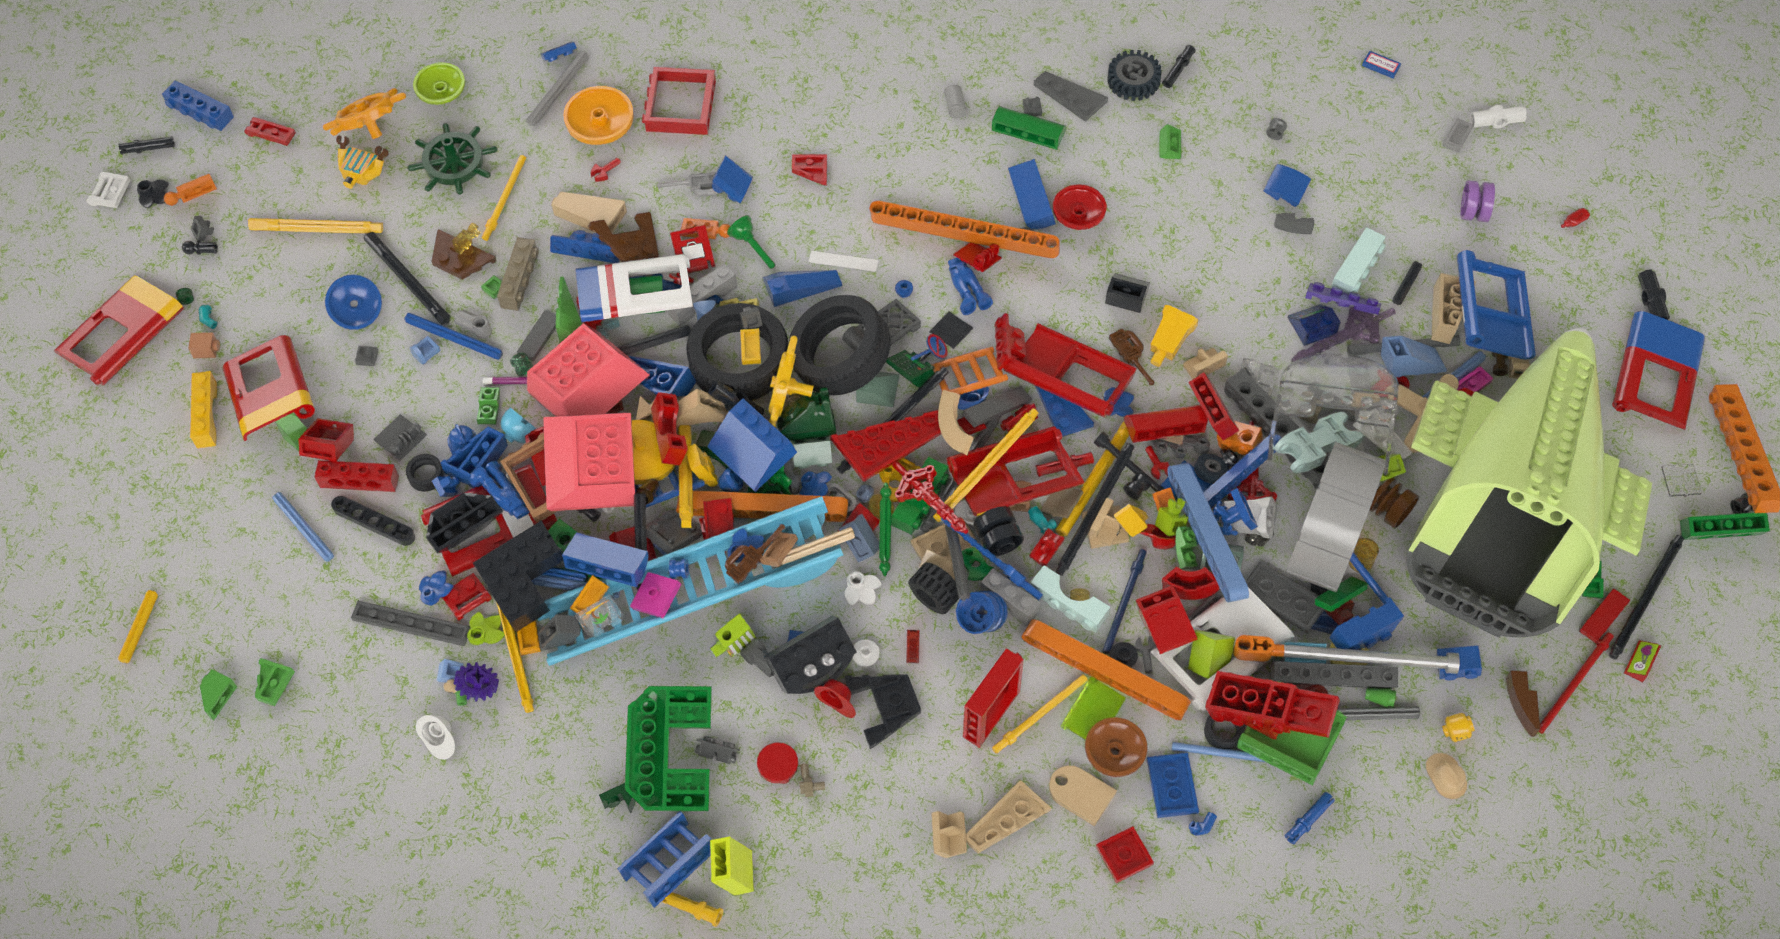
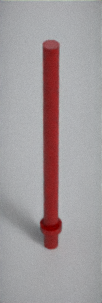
M1607 632L1602 639L1598 640L1594 651L1541 721L1539 733L1543 734L1603 651L1609 648V643L1614 638L1613 634Z

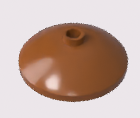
M1118 717L1103 719L1097 722L1087 734L1085 741L1086 756L1091 765L1102 774L1111 777L1128 776L1136 772L1146 759L1148 749L1146 737L1136 724L1127 719ZM1116 750L1118 754L1114 755L1111 751Z

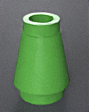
M1392 688L1366 689L1365 700L1384 707H1394L1396 691L1392 690Z

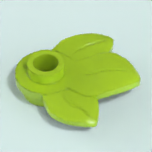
M477 612L471 617L469 622L471 629L467 634L471 644H495L504 638V632L499 630L501 626L500 615L484 619L483 615ZM476 635H481V637L475 638Z

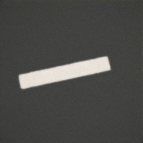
M811 251L809 258L810 263L873 272L876 271L878 260L817 251Z

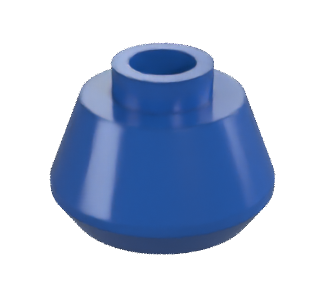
M727 468L719 477L718 485L722 491L739 492L743 487V480L730 468Z

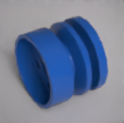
M993 591L971 592L970 598L965 601L960 599L956 608V618L960 627L972 634L995 632L1006 622L1008 614L1004 599Z

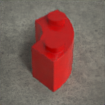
M1176 566L1162 578V589L1173 585L1179 598L1183 600L1204 599L1219 591V585L1214 575L1206 567L1198 571L1189 572Z

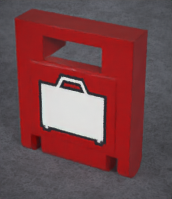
M705 225L670 233L675 255L685 254V257H689L690 268H687L688 274L708 269L707 261H710L712 268L715 267ZM698 234V237L681 241L680 238L685 235Z

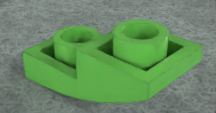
M481 387L478 399L477 424H497L500 387Z
M1178 527L1176 530V553L1180 569H1193L1198 566L1195 553L1192 550L1193 547L1198 545L1192 527Z

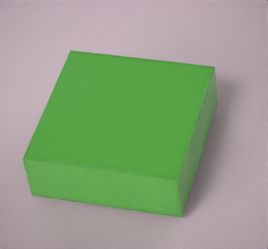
M493 275L481 288L490 297L496 299L502 281Z

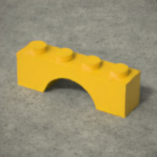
M211 371L192 373L190 438L196 448L216 446V427L213 419L212 403L213 399L217 398V381Z

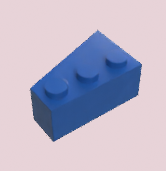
M489 426L469 440L470 443L465 447L457 449L455 454L449 459H444L440 462L446 475L452 478L457 476L460 482L475 488L469 482L471 475L481 466L485 469L487 463L497 461L508 446L505 435Z
M1389 597L1378 609L1373 606L1368 610L1369 614L1362 617L1357 615L1336 627L1329 638L1337 649L1362 650L1365 647L1369 649L1379 641L1385 642L1392 637L1391 633L1403 619L1404 615Z

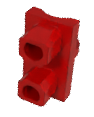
M1048 528L1029 554V557L1039 565L1047 566L1065 538L1055 534Z

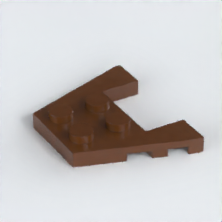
M650 212L635 215L634 219L640 230L612 234L605 220L592 221L588 225L591 231L594 230L599 235L598 238L602 242H606L611 247L610 251L621 262L659 257Z

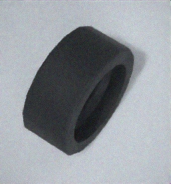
M419 454L413 457L406 466L408 481L418 491L427 492L436 489L432 480L436 477H444L440 460L431 454ZM424 465L435 466L436 472L430 479L422 481L415 479L414 473L419 467Z
M1209 715L1204 727V734L1208 743L1216 748L1232 749L1236 747L1239 738L1244 733V724L1243 726L1235 725L1236 734L1233 738L1222 739L1213 733L1212 725L1215 720Z

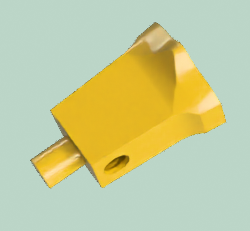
M1165 305L1162 311V320L1151 342L1150 351L1154 352L1150 363L1160 367L1164 358L1172 361L1186 338L1197 328L1198 319L1175 307Z

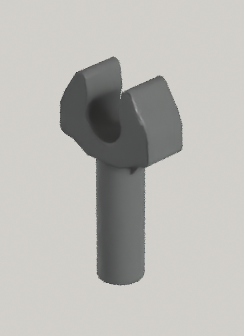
M1151 636L1148 637V646L1142 645L1141 637H1138L1135 643L1136 650L1142 653L1145 673L1153 672L1150 652L1156 646Z

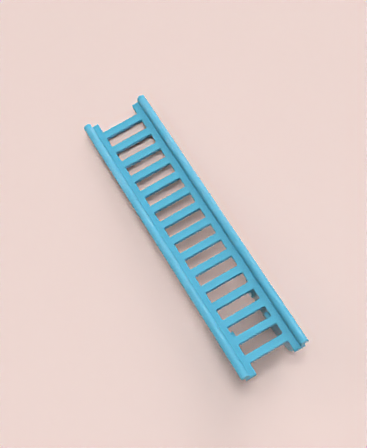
M823 497L815 498L648 561L645 573L639 584L643 582L648 572L670 578L669 561L672 559L676 561L687 559L689 565L695 562L699 563L708 594L697 598L689 572V577L683 578L689 601L679 605L675 596L670 605L671 608L668 609L664 618L650 615L641 619L639 611L633 610L630 607L635 597L632 586L602 578L600 581L609 586L603 597L606 598L614 629L604 633L601 623H593L598 621L591 614L590 618L596 636L585 640L579 616L570 609L585 585L544 600L550 611L538 618V621L546 618L551 620L556 614L568 611L569 616L578 617V623L581 627L580 635L576 638V644L568 647L566 645L559 646L557 651L547 654L548 658L546 660L548 665L551 666L763 585L776 588L790 587L808 582L822 575L835 564L838 557L843 556L840 544L821 550V552L805 556L797 561L789 562L773 570L770 565L762 564L765 573L753 576L751 571L746 580L739 585L726 574L725 561L727 558L725 551L733 545V535L742 528L746 530L748 536H763L764 543L777 530L780 524L785 525V529L781 532L796 534L798 540L795 544L798 546L806 544L805 540L815 534L816 539L824 537L821 527L828 510ZM714 555L718 557L727 587L717 591L706 558ZM621 590L625 592L633 619L632 623L624 626L622 625L613 593ZM596 609L594 611V615L596 617H599L598 611Z

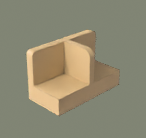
M1200 348L1198 349L1197 356L1184 362L1183 367L1194 379L1203 372L1209 375L1226 366L1228 355L1224 350L1217 353L1214 348L1206 352Z
M1106 498L1090 528L1089 538L1107 546L1112 545L1122 526L1114 517L1118 510L1113 509L1114 501Z
M940 811L933 812L934 854L949 858L966 853L964 813L960 811L947 815Z

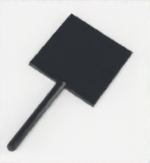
M948 312L929 332L939 336L947 345L954 349L971 332L973 327L951 312ZM931 352L925 354L920 361L923 362Z

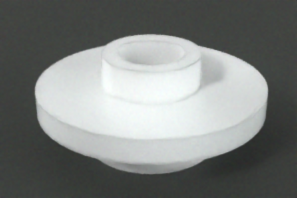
M860 640L854 645L857 653L854 654L852 659L856 664L867 667L873 665L879 659L880 651L875 642Z

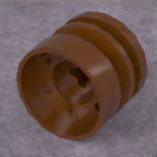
M1392 477L1378 487L1369 511L1373 512L1376 510L1375 515L1378 517L1386 511L1384 522L1396 529L1411 513L1420 496L1410 489L1401 494L1400 491L1403 484L1399 482L1395 485L1396 479Z

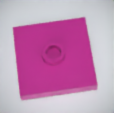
M648 572L630 607L636 611L664 618L681 583L678 580Z

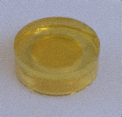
M1083 588L1072 589L1070 591V599L1075 601L1090 599V592Z

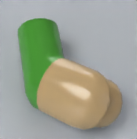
M454 679L444 683L443 688L446 692L456 694L458 706L467 704L466 695L460 696V691L455 690Z

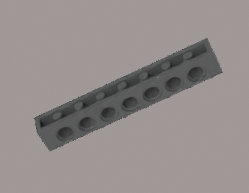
M1244 369L1226 380L1225 394L1237 403L1238 408L1244 411L1255 425L1261 428L1266 437L1274 432L1283 438L1288 433L1300 428ZM1285 454L1291 464L1296 461L1292 455ZM1327 455L1320 466L1301 473L1313 483L1316 490L1323 475L1318 473V471L1324 472L1329 459Z

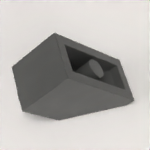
M556 614L538 632L540 650L545 651L572 643L580 635L581 631L578 617Z

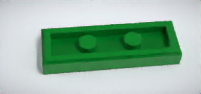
M1351 576L1340 583L1337 592L1328 590L1315 598V605L1332 612L1367 590L1368 584Z

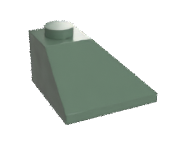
M880 371L868 384L856 390V402L894 407L900 374Z

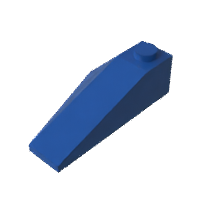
M629 356L630 359L649 374V377L640 384L656 395L658 392L675 394L676 397L687 396L696 383L689 367Z

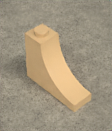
M696 389L678 401L679 410L676 427L678 428L680 425L692 426L706 422H723L729 411H727L722 402L713 398L708 393Z

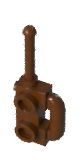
M1123 328L1110 334L1109 340L1118 350L1119 355H1122L1123 360L1128 364L1132 363L1149 382V385H1154V380L1151 379L1138 362V358L1142 356L1144 345L1136 334L1130 330L1124 331ZM1128 339H1130L1135 346H1132L1129 343Z
M780 524L767 541L757 549L752 545L749 547L741 545L736 548L725 561L726 574L738 585L742 583L748 574L758 567L757 564L761 563L760 559L765 552L764 550L785 529V525ZM742 554H744V559L737 566L733 564Z

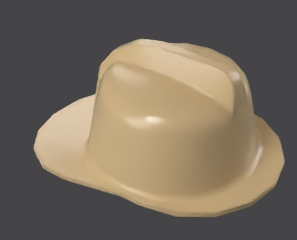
M1436 753L1428 758L1426 770L1437 791L1448 799H1458L1463 796L1467 790L1465 771L1459 766L1457 761L1444 753Z

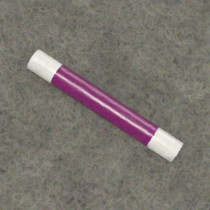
M483 377V385L527 384V377Z

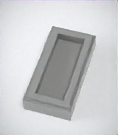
M1457 118L1443 146L1459 152L1471 132L1473 124Z

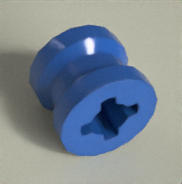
M672 559L669 561V575L671 579L689 577V563L687 559H681L680 561Z

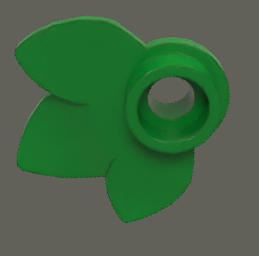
M783 465L769 480L774 485H780L783 494L791 495L788 487L792 480L783 472Z

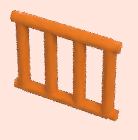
M993 346L931 364L935 367L934 372L939 371L942 367L951 366L960 385L958 388L949 390L944 379L939 383L942 392L945 390L961 395L1007 381V374H1003L1002 370L997 369ZM987 356L996 376L985 379L976 358ZM969 361L978 382L967 384L958 364Z

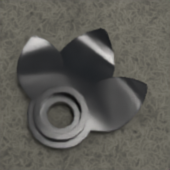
M160 179L153 182L148 180L139 182L137 192L140 195L138 199L140 204L144 208H150L153 203H165L164 195L166 192L164 190L168 187L169 183Z

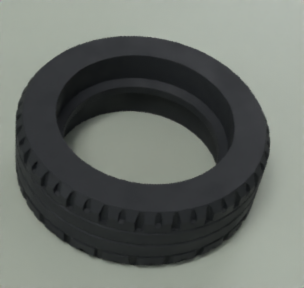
M855 295L832 296L816 303L798 319L789 337V341L791 336L798 338L793 370L805 384L814 385V392L817 393L820 391V388L826 387L829 396L848 394L868 384L884 366L891 346L890 331L885 320L869 301ZM847 324H862L865 326L863 340L858 349L849 358L829 367L814 366L815 352L820 342L830 332Z
M732 303L719 306L704 314L694 324L688 335L686 351L689 369L697 385L706 393L709 392L715 381H720L734 391L737 389L743 390L748 395L749 400H756L773 391V387H770L772 377L777 376L782 354L785 351L787 352L788 338L780 320L764 308L746 303ZM749 306L751 309L757 307L760 311L763 326L754 329L759 328L760 337L770 347V354L764 363L751 371L738 374L726 373L710 365L707 360L709 347L720 337L743 330L740 312H743V308Z

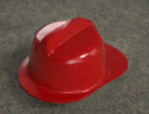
M829 679L823 686H817L814 689L815 696L822 703L832 707L845 717H855V709L850 703L851 692L845 684Z

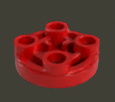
M781 742L765 746L757 757L759 775L770 783L787 784L798 769V756L795 750L788 744Z

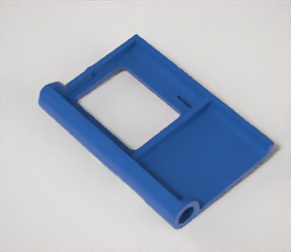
M1463 250L1458 253L1457 265L1466 344L1470 347L1523 360L1534 358L1536 353L1525 271L1478 260L1475 253L1470 250ZM1473 271L1504 279L1508 313L1476 304Z

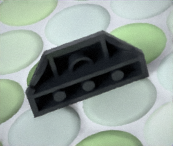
M462 493L431 512L426 539L437 554L450 550L488 526L503 513V510L491 495Z

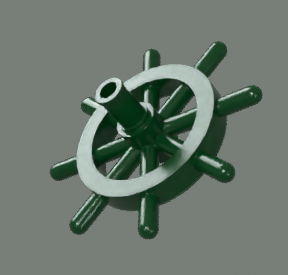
M444 123L442 125L444 134L438 135L429 143L420 139L415 140V144L424 149L422 162L410 164L407 169L409 171L425 169L426 174L431 178L424 187L427 192L431 191L439 183L455 185L457 194L461 195L463 194L462 183L469 181L476 174L490 178V172L481 168L483 155L496 153L498 148L491 146L481 149L480 144L475 139L480 132L479 126H475L469 134L450 132L449 125ZM467 146H469L473 150L462 153L467 148ZM436 154L441 158L432 159V156ZM474 158L472 163L465 161V159ZM442 165L438 171L433 168L434 166ZM460 166L465 168L464 170L459 172ZM449 168L452 170L451 174L446 173Z

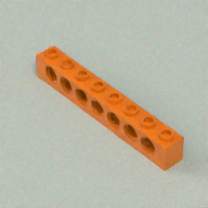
M1738 384L1714 385L1712 392L1709 394V402L1713 405L1714 415L1718 418L1720 430L1725 436V443L1729 446L1731 459L1736 464L1737 474L1740 475L1743 489L1746 490L1748 495V502L1752 505L1754 513H1778L1780 510V488Z

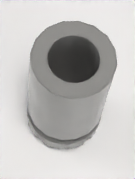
M950 85L944 90L949 114L952 118H961L967 112L962 90L959 85Z

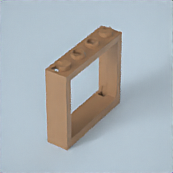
M544 433L540 434L535 441L525 443L521 446L520 450L515 453H509V456L500 461L537 523L557 511L548 510L547 503L536 508L513 467L545 449Z

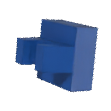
M450 476L436 477L432 480L440 497H453L458 493L455 488L460 483L457 476L450 478Z

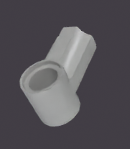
M464 309L456 313L454 320L456 325L474 332L481 339L488 338L491 335L492 329L486 316L475 315Z

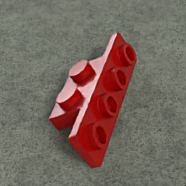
M1004 313L1002 317H998L994 324L998 370H1002L1011 360V354L1019 357L1020 360L1026 356L1024 332L1019 328L1009 325V314Z

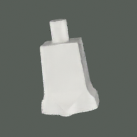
M1272 497L1247 500L1258 527L1250 530L1241 519L1231 524L1232 530L1238 533L1257 534L1263 538L1271 539L1276 516V502ZM1235 501L1224 502V506L1227 509L1235 505ZM1219 517V521H1218V522H1221V525L1223 526V522H1222V520H1221V517Z

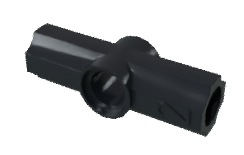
M1648 269L1639 273L1638 278L1642 288L1641 298L1643 305L1648 306L1649 313L1669 320L1670 316L1665 304L1666 292L1664 288H1660L1655 271Z
M715 381L709 389L708 394L722 402L727 411H730L739 401L744 399L761 415L764 414V408L749 400L748 395L743 390L737 389L734 391L720 381Z

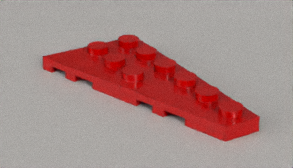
M938 410L913 418L910 416L896 422L893 420L868 426L866 429L858 431H847L846 434L831 435L830 439L861 480L865 482L891 466L895 461L901 460L942 433L939 427Z

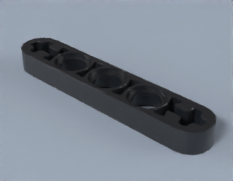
M337 496L331 502V507L335 514L398 544L408 546L415 540V534L409 526L347 497ZM344 503V505H345L346 508H344V507H342V506H340V507L338 508L337 505H338V504H339V505H342V504ZM355 510H362L361 515L358 517H353L352 513ZM377 517L378 521L375 524H369V519ZM387 525H394V529L391 532L384 531ZM401 534H403V535L409 534V537H404V538H402V535H401Z

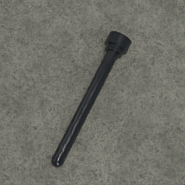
M1102 432L1093 443L1098 448L1107 449L1118 458L1121 451L1111 444L1109 436ZM1129 459L1126 464L1127 468L1134 474L1140 473L1144 475L1155 492L1164 490Z

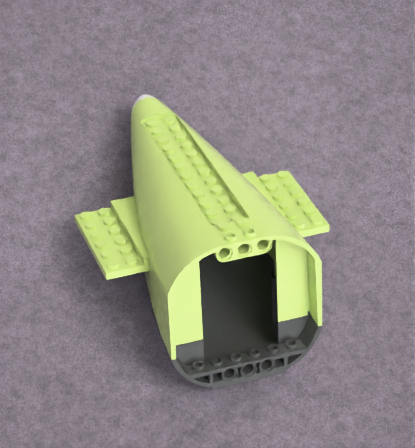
M1572 328L1565 332L1525 370L1499 402L1476 391L1471 397L1444 382L1437 380L1434 382L1411 448L1452 467V470L1431 502L1409 547L1407 566L1412 582L1426 598L1425 602L1498 638L1501 636L1531 637L1549 632L1561 624L1598 572L1602 540L1635 556L1638 554L1641 548L1652 482L1631 473L1625 468L1618 467L1620 460L1604 453L1601 403L1593 339L1585 328Z

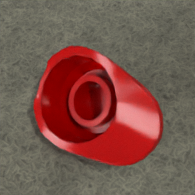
M1147 524V528L1140 532V534L1150 537L1153 548L1167 550L1172 549L1176 545V535L1168 536L1153 524Z

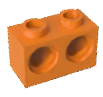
M1237 421L1234 422L1239 431L1223 441L1217 434L1220 448L1231 449L1242 455H1247L1263 441L1260 427Z

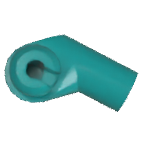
M208 304L201 305L198 309L199 321L209 328L215 329L218 323L209 316L212 312L210 311L212 310L211 306Z

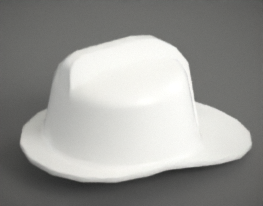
M439 715L420 717L416 723V731L428 750L438 759L445 760L450 758L455 751V741L451 735L449 721Z

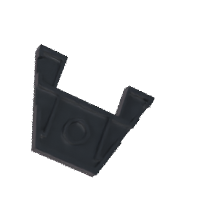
M908 674L870 677V675H862V677L844 676L851 695L871 689L883 724L864 730L869 749L877 746L921 714V708Z

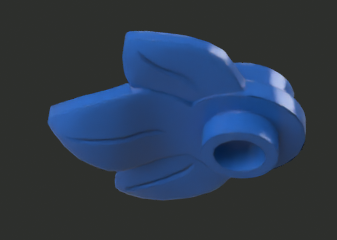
M1115 387L1105 391L1103 395L1104 401L1109 399L1116 389ZM1124 391L1115 403L1110 416L1115 414L1121 417L1132 415L1134 411L1129 405L1133 402L1134 395Z
M812 471L806 472L801 477L803 487L799 494L826 496L828 493L826 483L831 480L832 476L826 471L818 474Z
M744 528L738 530L732 537L733 545L728 549V557L741 545L748 547L752 545L756 549L761 547L764 543V537L759 535L748 536ZM742 554L734 563H740L745 557L744 554Z
M445 570L438 571L431 577L425 576L419 584L420 599L424 604L429 606L435 605L441 597L447 596L453 589V584L446 583L447 572Z

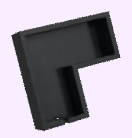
M540 521L474 561L473 564L508 622L517 632L550 611L532 580L563 562V556L543 522Z

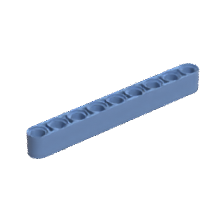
M1189 463L1169 466L1168 478L1177 497L1185 501L1183 507L1185 515L1188 517L1192 530L1226 602L1248 599L1249 589L1191 466Z

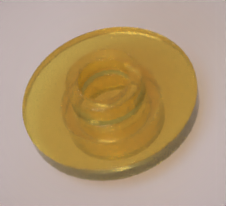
M875 494L870 498L868 507L870 512L880 519V501L882 496L881 494ZM893 503L891 504V515L894 512Z

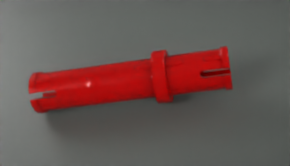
M1092 452L1077 456L1074 454L1070 455V459L1077 469L1080 466L1094 464ZM1059 460L1035 466L1038 477L1064 471Z

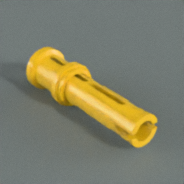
M671 892L662 901L665 904L691 913L697 920L703 919L710 922L714 927L719 925L723 916L722 908L717 909L707 905L705 901L697 902L674 892Z

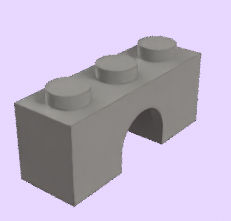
M992 569L981 581L980 591L998 593L1011 609V615L1024 625L1028 626L1031 619L1038 615L1040 602L995 569Z

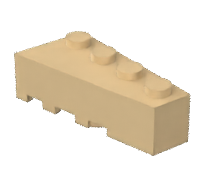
M1440 273L1433 287L1431 340L1450 344L1463 316L1459 277Z

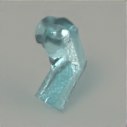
M618 318L604 322L597 331L608 338L609 334L607 331L620 327Z

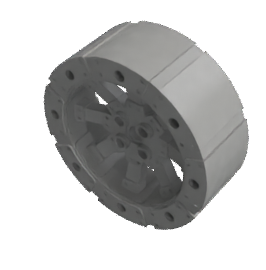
M1335 442L1287 566L1286 574L1337 592L1365 523L1387 460Z

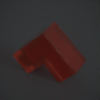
M1349 600L1332 612L1327 610L1325 612L1337 624L1341 625L1354 617L1352 610L1355 603Z
M907 630L906 663H919L920 630Z

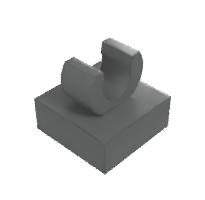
M1039 97L1023 99L1022 104L1025 114L1042 116Z
M194 216L191 231L197 241H204L206 235H212L214 227L209 228L211 222L208 220L204 221L202 216Z
M749 306L743 308V312H740L744 329H754L763 326L760 311L757 307L751 309Z
M358 346L355 358L356 365L375 366L378 348Z

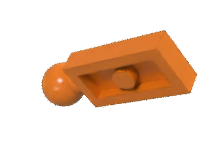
M207 174L176 187L178 191L176 193L167 192L164 195V201L167 205L173 206L178 203L179 199H182L183 203L217 188L210 174Z
M684 218L680 229L684 230L705 225L709 239H716L717 234L723 238L730 237L727 234L730 225L722 224L719 227V222L714 220ZM694 233V234H690V235H685V236H683V237H694V238H696V237H698V234H697V233Z

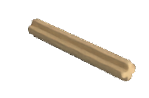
M849 527L790 550L781 564H787L855 538L854 531Z

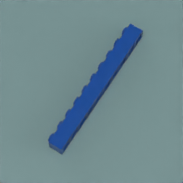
M1272 432L1203 492L1210 508L1216 505L1217 501H1221L1222 498L1276 452L1274 447L1282 439L1279 435Z

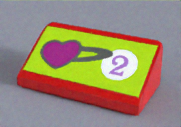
M1639 640L1624 674L1643 683L1662 645Z

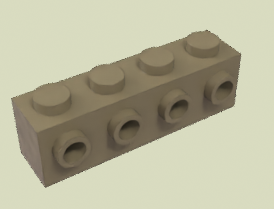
M520 237L516 239L497 295L502 309L519 311L521 302H523L524 293L528 287L529 278L539 254V248L536 247L535 240Z

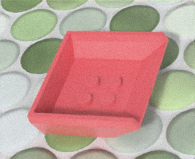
M583 323L527 371V391L555 417L606 414L644 379H647L649 374L600 332Z
M631 412L543 417L546 503L548 510L563 511L634 506L635 475Z

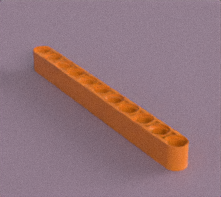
M874 201L870 204L869 208L871 219L876 224L986 246L997 244L1001 249L1045 258H1056L1060 253L1059 238L1050 234L884 201Z

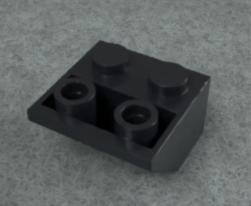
M1115 273L1107 289L1105 304L1141 313L1150 282Z

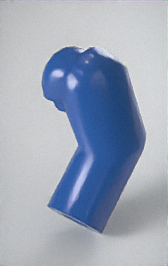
M1208 812L1203 822L1195 823V821H1192L1189 824L1190 833L1195 836L1208 834L1217 816L1212 812Z

